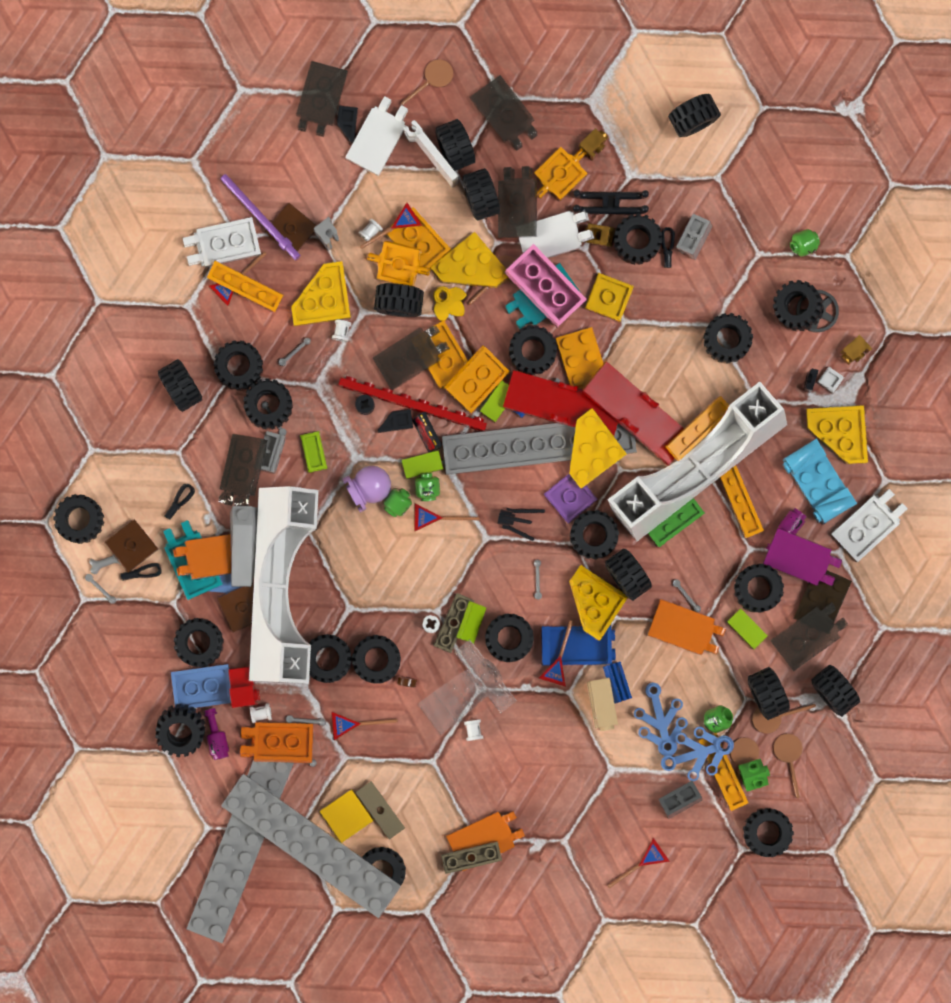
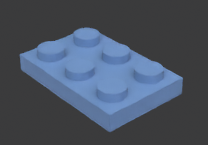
M229 664L171 672L175 708L176 704H181V707H184L186 704L189 705V709H192V707L199 708L231 703Z

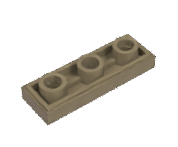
M456 593L433 646L449 653L452 652L458 639L457 634L469 601L474 602V600ZM453 619L457 620L458 622L457 626L455 627L450 625V622Z
M372 781L355 792L389 840L405 829ZM379 806L383 807L384 813L379 814L377 808Z
M498 841L441 855L445 874L502 861ZM470 854L475 856L474 861L468 860Z

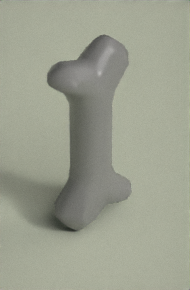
M114 555L100 561L92 558L89 561L92 566L90 571L93 574H97L101 568L108 565L120 564Z

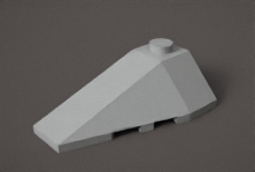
M232 506L230 511L231 587H251L254 579L258 508Z

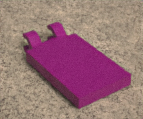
M777 528L763 564L815 585H818L820 580L832 586L835 577L826 574L829 564L840 568L842 559L830 555L832 549Z

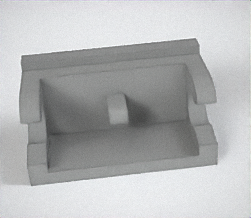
M693 214L676 246L679 252L682 254L686 253L690 258L696 260L712 229L711 222Z
M329 217L314 228L315 235L328 251L332 249L329 238L333 236L336 241H339L337 230Z
M269 431L265 433L255 469L272 474L276 473L286 441L285 436Z

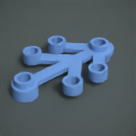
M650 683L646 686L645 692L652 699L656 719L645 713V710L642 708L635 709L634 717L658 729L661 738L650 733L647 727H641L638 734L641 738H647L658 745V750L662 755H673L677 751L675 737L682 729L687 727L688 722L683 717L676 720V727L670 736L667 728L677 711L683 707V702L680 699L672 700L671 707L664 717L659 699L661 687L657 683ZM651 687L657 688L656 694L650 692ZM675 701L680 702L679 708L673 706ZM638 710L643 712V716L640 718L636 716ZM681 719L685 721L683 727L678 725V721ZM642 729H646L648 731V734L646 736L641 735ZM666 743L671 744V749L668 751L664 748Z
M699 726L694 730L695 737L704 738L713 743V745L706 747L688 738L685 733L680 732L675 737L676 742L694 749V751L675 757L666 755L661 760V766L664 770L671 771L676 767V764L698 758L693 769L687 775L690 781H696L699 778V772L708 754L716 752L712 763L706 767L707 774L715 775L723 755L731 753L734 748V742L729 736L716 737ZM697 729L703 730L702 736L696 734ZM683 735L685 741L680 742L678 736ZM721 742H727L728 747L726 749H723L721 747ZM671 759L673 762L672 766H667L665 761ZM710 766L715 767L716 770L714 773H710L708 771V768ZM696 772L697 778L692 779L690 773Z

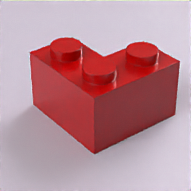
M250 667L228 670L232 708L258 705L257 701H261L260 691L255 688L256 681H249Z

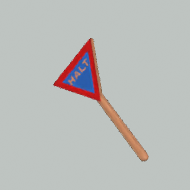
M406 203L393 226L365 242L360 248H365L394 229L422 226L409 204Z
M263 252L242 274L245 275L266 255V252ZM218 283L210 285L209 287L229 306L234 291Z
M415 503L414 532L438 520L478 521L480 517L439 516Z
M573 620L569 621L558 658L539 679L566 687L562 656Z
M332 712L334 740L357 726L398 722V719L356 722Z
M654 838L641 862L608 884V888H611L643 865L670 862Z

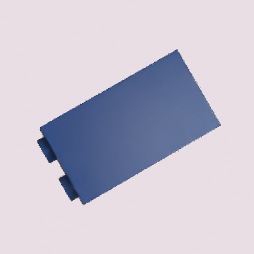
M610 625L599 641L585 632L582 626H572L562 656V665L612 664V660H616L615 649H612V641H615V629H611ZM568 626L541 627L542 666H551L558 658Z

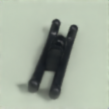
M576 189L573 191L575 198L602 199V207L574 205L573 211L575 213L585 211L588 214L637 215L645 214L649 211L647 205L642 207H619L620 199L638 200L647 198L649 196L647 190L642 192H583Z

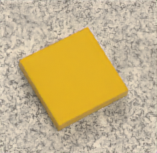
M598 273L585 309L620 322L634 286Z
M352 789L320 811L341 843L374 821Z

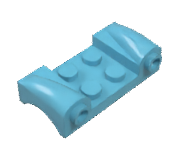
M816 438L783 459V467L788 474L791 473L814 510L813 515L816 520L825 524L856 505L857 502L848 488L844 486Z

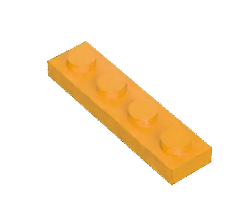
M217 260L214 261L207 276L208 279L273 312H276L284 294Z
M722 396L717 397L665 446L677 461H680L723 418L729 405Z
M735 465L723 474L720 480L746 539L763 532L764 529Z
M704 738L698 740L700 744L706 747L713 745V743ZM716 752L708 754L706 759L709 764L712 763ZM723 755L718 765V771L714 776L730 811H733L748 804V800L727 755ZM710 766L712 772L714 773L716 770L715 767Z

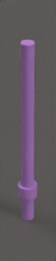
M224 174L221 177L224 184L279 242L282 250L287 251L295 261L299 259L301 255L294 249L292 242L287 237L284 238L238 186Z

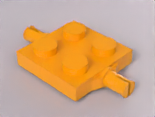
M560 147L534 172V175L543 185L535 192L536 196L541 199L549 191L561 201L587 176L588 173L579 163L586 155V152L580 149L573 156Z
M384 241L380 255L369 253V257H367V260L378 263L377 279L415 286L418 273L427 276L430 274V268L420 266L422 250Z

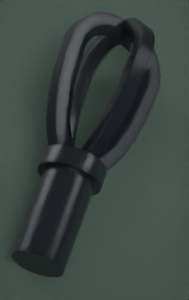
M665 227L662 230L664 268H672V249L675 232L670 227ZM665 231L671 232L669 250H667L665 245Z
M183 484L180 487L172 506L164 515L167 519L171 520L177 510L194 495L195 489L192 485ZM189 487V494L178 504L181 494L185 488Z
M151 563L134 569V571L129 573H121V579L124 581L133 578L157 577L162 573L160 564ZM154 566L158 568L156 573L140 574L141 571Z

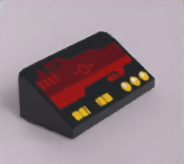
M422 412L413 419V423L428 453L440 449L442 444L426 412Z

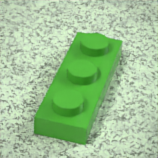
M693 498L650 531L648 535L659 548L705 513Z

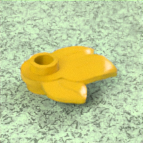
M445 286L435 289L433 293V298L436 302L434 312L440 321H446L449 314L464 316L465 307L461 302L467 296L464 290L459 287L449 289ZM441 292H444L446 294L445 299H441Z

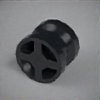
M361 395L356 399L355 406L360 414L369 415L373 412L375 403L371 396Z

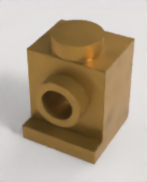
M595 128L579 144V149H583V152H586V156L593 161L596 155L595 152L599 154L606 147L604 143L608 136L602 130L598 131Z
M588 223L585 231H592L594 239L585 242L612 247L615 228Z
M858 335L840 352L842 354L841 358L849 365L854 360L856 362L861 360L865 356L863 352L868 353L872 348Z

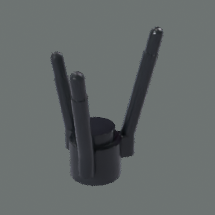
M506 508V510H500L498 524H501L503 529L510 530L534 541V537L510 526L514 525V521L531 524L532 521L515 517L516 514L512 513H545L544 509Z

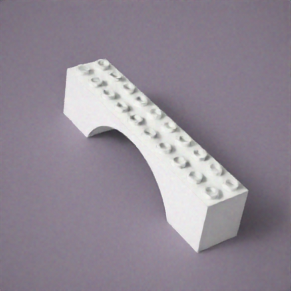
M758 382L729 405L728 410L717 426L680 461H676L656 473L647 476H637L610 497L608 502L613 514L636 542L783 429L787 425L784 408L764 385Z
M290 486L259 488L249 681L309 684L311 645L303 639L293 622L289 607L288 585L292 563L299 547L306 537L317 529L319 490Z

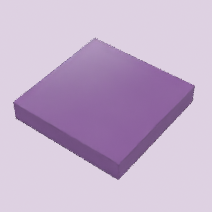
M570 474L566 475L544 493V496L568 524L598 500L586 485L580 488Z

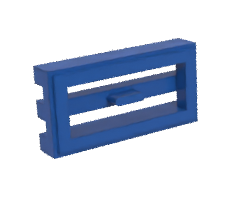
M621 662L604 666L605 676L610 678L614 704L631 699L632 696Z

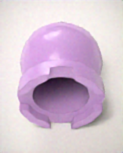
M378 466L362 468L357 472L354 479H350L349 476L342 479L344 484L349 483L346 488L356 506L360 504V507H358L360 513L367 509L365 507L367 503L375 504L381 502L388 496L391 490L389 475Z

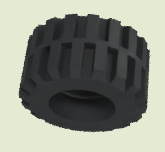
M708 93L698 95L682 103L668 117L678 136L687 137L713 124L721 116V113L711 94Z
M455 119L436 127L435 134L441 152L454 171L475 163V153L461 121Z
M484 168L463 175L464 189L474 218L479 221L500 214V204L489 172Z
M629 215L616 228L613 240L615 251L617 250L618 256H622L625 262L630 261L634 265L635 263L640 265L643 262H649L657 255L662 244L659 224L656 225L653 218L649 219L648 215ZM635 229L644 231L649 237L648 245L643 249L632 248L626 240L627 234Z
M793 280L789 281V285H782L783 289H778L776 292L778 294L777 297L774 296V313L788 329L804 331V328H807L809 330L812 328L811 325H816L818 323L817 319L822 317L821 311H824L823 299L816 288L810 285L809 282L797 280L794 283ZM798 296L808 298L809 306L803 314L792 315L789 313L788 306L792 299Z
M384 283L377 285L374 310L385 315L397 317L420 316L422 313L424 291L417 287L403 284Z
M724 313L721 316L715 317L709 323L703 339L704 347L707 348L706 352L712 355L711 358L717 359L721 363H731L733 361L737 362L746 355L753 339V334H751L752 328L748 326L746 319L743 320L741 319L742 316H735L734 313L729 315ZM730 328L736 331L739 336V343L735 348L727 349L719 344L717 334L721 329Z
M528 325L526 328L522 327L513 335L509 346V356L512 364L516 366L518 371L521 370L523 373L531 375L542 374L553 365L557 354L556 340L551 332L546 331V328H540L539 325ZM537 340L544 346L542 358L531 361L523 356L522 346L526 341Z
M236 340L232 341V343L227 342L223 348H219L218 354L215 355V373L222 384L232 390L249 389L253 383L256 384L255 382L261 378L260 375L263 373L261 356L258 350L250 343H245L242 340L240 342ZM236 355H244L250 362L248 371L241 376L232 375L227 368L229 360Z
M177 359L158 370L161 382L180 411L184 412L202 401V395L182 361Z
M265 379V381L258 380L257 384L253 383L251 389H247L246 397L244 396L243 400L244 409L249 420L258 428L262 427L265 430L267 428L273 430L276 426H283L282 423L289 420L288 417L291 416L293 408L292 398L288 389L282 383H278L277 380L270 381V379ZM265 395H274L280 402L278 409L271 414H263L257 408L259 399Z
M74 494L71 497L67 496L63 502L60 501L58 509L56 508L54 511L56 514L53 516L54 526L58 533L64 539L78 544L91 542L90 540L97 538V534L101 533V528L104 526V514L102 513L101 506L92 498L81 494ZM77 508L87 510L90 515L88 525L82 530L72 529L68 521L70 513Z
M590 510L582 513L576 518L570 531V540L574 550L587 559L604 558L613 551L618 542V526L612 517L608 516L605 512H600V510ZM590 524H599L605 530L606 538L599 546L588 545L583 538V531Z
M623 548L605 561L608 572L630 600L634 601L652 588L649 577L627 549Z
M751 565L742 570L735 580V597H737L738 603L744 609L750 610V612L762 613L774 608L781 601V597L784 594L782 577L779 576L776 569H772L769 565ZM762 577L767 580L770 592L766 598L757 600L749 594L748 584L751 579Z
M509 613L500 615L492 620L485 634L488 651L492 656L504 662H516L524 658L531 650L534 640L533 630L528 621L517 614ZM505 627H514L521 635V641L514 649H505L498 642V634Z
M203 618L189 619L186 623H182L179 630L175 633L174 649L178 657L191 666H208L214 663L220 657L221 651H223L224 639L222 638V632L217 625ZM196 631L205 632L210 638V646L202 654H195L188 647V638Z
M330 634L319 635L310 641L309 675L323 683H333L341 680L351 667L352 656L348 645L341 638ZM330 647L338 653L339 662L335 668L323 670L318 666L316 656L322 648Z
M373 635L361 640L355 647L352 654V664L360 678L370 683L380 684L391 680L397 674L400 668L401 656L399 649L392 640L385 636ZM373 648L384 650L388 656L386 667L380 671L369 669L365 663L367 652Z
M828 665L811 679L814 689L834 713L841 717L860 703L859 695L853 686L832 665Z
M767 667L748 676L750 691L764 718L770 720L790 711V704L785 690L772 668Z
M176 704V708L170 706L168 711L164 710L162 715L159 716L155 737L158 739V746L162 745L161 750L164 752L166 750L169 751L168 755L172 756L174 753L176 757H180L181 754H184V757L189 756V752L193 754L196 752V748H200L204 739L205 721L201 719L202 715L200 712L196 713L194 707L189 709V705L185 704L184 707H181V704ZM176 723H183L191 729L192 733L185 738H178L171 734L169 727Z
M771 808L759 809L750 814V817L746 819V824L743 827V837L746 845L757 855L776 857L783 854L785 850H788V846L790 843L792 844L793 826L789 818L781 811ZM765 821H772L779 828V837L772 844H764L757 837L758 827Z
M378 847L369 850L362 856L370 864L378 860L389 862L393 868L391 878L400 885L403 884L406 867L399 853L391 848Z

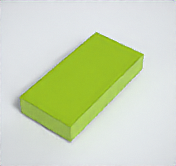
M504 381L499 383L480 410L483 415L495 423L505 410L503 404L509 385Z
M320 432L300 435L308 472L312 473L327 469Z
M439 451L401 460L406 479L420 476L421 473L443 470Z
M469 601L457 638L471 643V640L474 644L486 607Z
M741 608L727 621L753 649L768 636Z

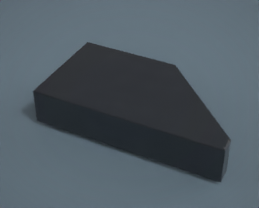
M339 106L337 126L348 140L353 143L355 140L358 108Z
M812 368L807 373L803 388L805 392L810 393L813 390L819 370Z
M411 409L392 411L381 427H379L378 433L413 429Z

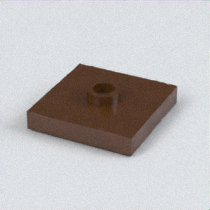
M290 203L286 205L272 222V225L283 237H287L292 242V246L297 252L314 234V228L317 226ZM266 229L265 233L279 244V242Z
M135 519L104 542L127 573L158 551V547Z
M253 582L251 587H239L217 597L233 633L252 625Z

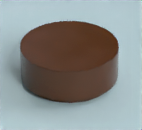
M398 676L397 684L406 687H416L417 679Z

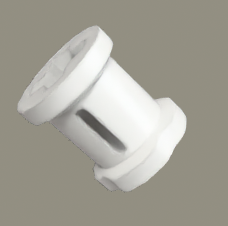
M370 219L369 224L362 231L360 230L358 234L365 241H369L378 232H382L383 228L376 221Z
M335 320V333L331 339L348 342V331L352 323L344 320Z
M429 615L424 618L422 625L426 632L434 633L439 629L440 622L437 617ZM427 620L436 621L434 629L426 627L428 624Z
M269 703L259 707L250 706L252 723L264 719L272 720Z
M481 719L464 722V725L467 727V741L484 739L480 731L479 723H481Z

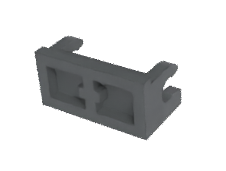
M690 781L661 797L659 801L668 819L701 802L702 796L694 782Z

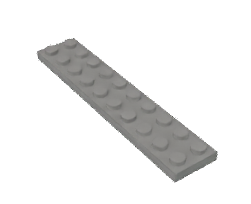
M553 423L442 436L446 475L571 461L576 428ZM618 423L614 437L627 454L637 453L635 437Z
M253 760L247 776L280 799L294 763L254 762ZM233 814L186 928L220 943H223L265 838Z
M245 774L241 776L221 805L377 918L381 917L401 888L399 883Z

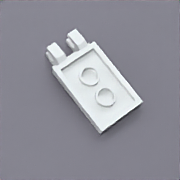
M385 96L379 108L375 106V108L371 109L345 157L347 160L377 176L381 174L406 127L403 120L408 113V108L401 105L396 116L389 114L387 110L392 102L391 99Z
M415 120L412 121V129L415 132H410L406 126L404 128L405 136L409 142H417L453 188L458 184V175L425 135L420 125Z
M568 211L516 227L522 252L524 253L534 244L547 258L580 249L581 242L594 239L592 231L587 230L579 233L577 224L589 221L588 213L584 211L574 215L573 212Z
M252 217L196 229L197 232L193 236L183 238L185 248L197 245L199 254L187 256L189 266L201 263L202 266L209 267L213 265L215 260L227 263L261 255Z
M890 489L881 497L873 495L831 534L856 562H859L900 524L898 517L908 509L901 503L892 511L885 504L895 495Z

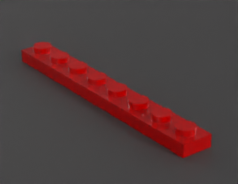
M350 376L340 378L338 385L341 388L369 395L373 398L421 413L426 412L427 415L481 432L486 430L487 423L484 422L485 419L473 416L472 419L466 417L464 412L455 410V413L447 411V407L438 404L434 407L429 405L430 402L423 399L415 401L411 399L410 395L401 393L400 396L392 394L393 390L384 387L380 390L374 388L375 385L369 382H364V384L357 383V379Z

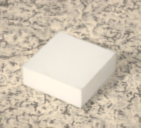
M828 367L817 383L833 394L844 377L831 367Z

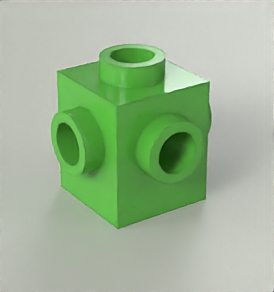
M761 759L738 765L741 779L747 792L769 785L767 779L770 776L767 765L763 766Z

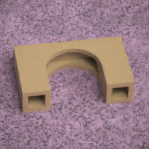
M610 678L587 682L595 728H600V731L614 729V725H618Z

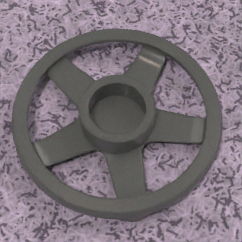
M817 290L819 293L828 296L823 301L824 303H822L824 311H821V318L832 323L821 329H817L818 323L816 325L812 324V328L809 331L824 332L836 323L839 316V307L836 299L830 293ZM804 296L797 303L796 315L803 314L807 310H800V305L806 298ZM832 301L836 309L835 317L826 312V308Z

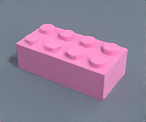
M534 244L505 271V274L557 328L587 300Z

